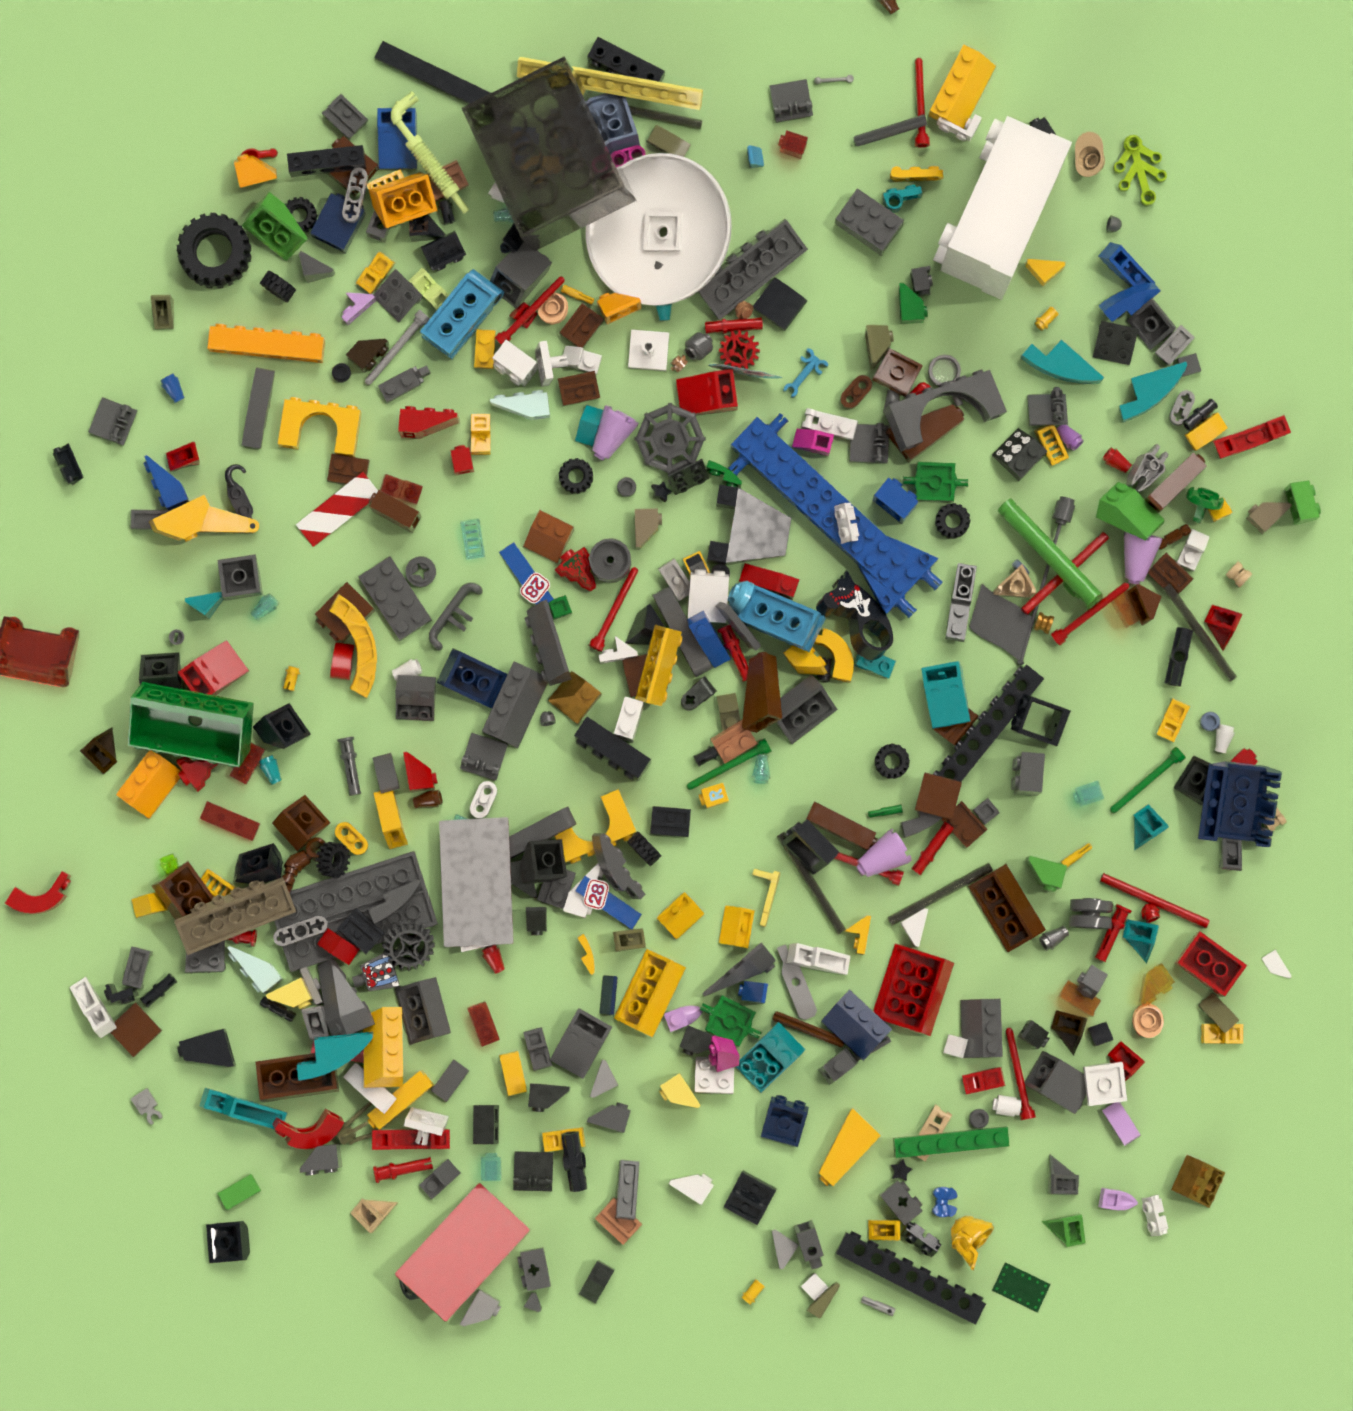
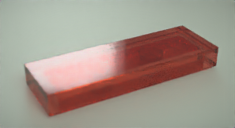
M208 801L200 816L201 820L251 841H254L260 827V823Z

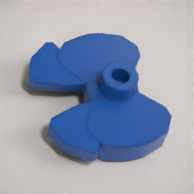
M935 1188L932 1193L936 1198V1205L932 1208V1213L937 1217H952L956 1214L957 1208L948 1205V1200L957 1198V1192L953 1188Z

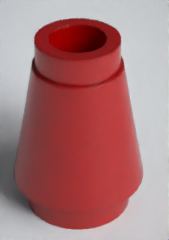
M1110 447L1102 458L1105 464L1124 473L1132 465L1117 448L1113 449Z
M492 945L482 949V957L495 974L505 970L499 947Z

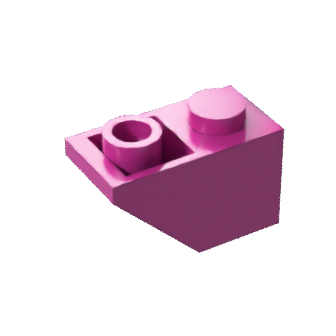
M797 428L792 447L829 457L834 434Z
M712 1036L711 1045H709L711 1054L708 1055L711 1066H715L717 1072L739 1066V1053L733 1040Z

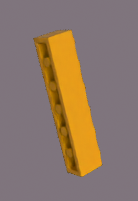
M224 324L210 326L208 350L210 352L323 363L325 339L321 337V334L310 333V336H306L297 331H291V334H286L282 330L273 329L272 332L264 331L265 329L257 327L253 328V330H246L244 326H234V328H227V325Z

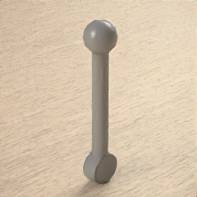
M852 75L840 78L816 77L814 82L816 84L836 81L852 83L854 77Z

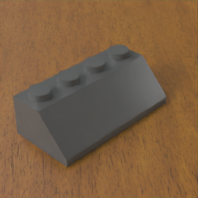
M547 599L528 609L526 611L528 617L524 618L527 628H532L533 634L530 635L533 646L537 645L539 650L535 654L538 663H543L544 670L541 673L544 682L548 681L549 686L572 679Z
M514 661L482 732L519 748L548 684V681L544 682L542 674Z

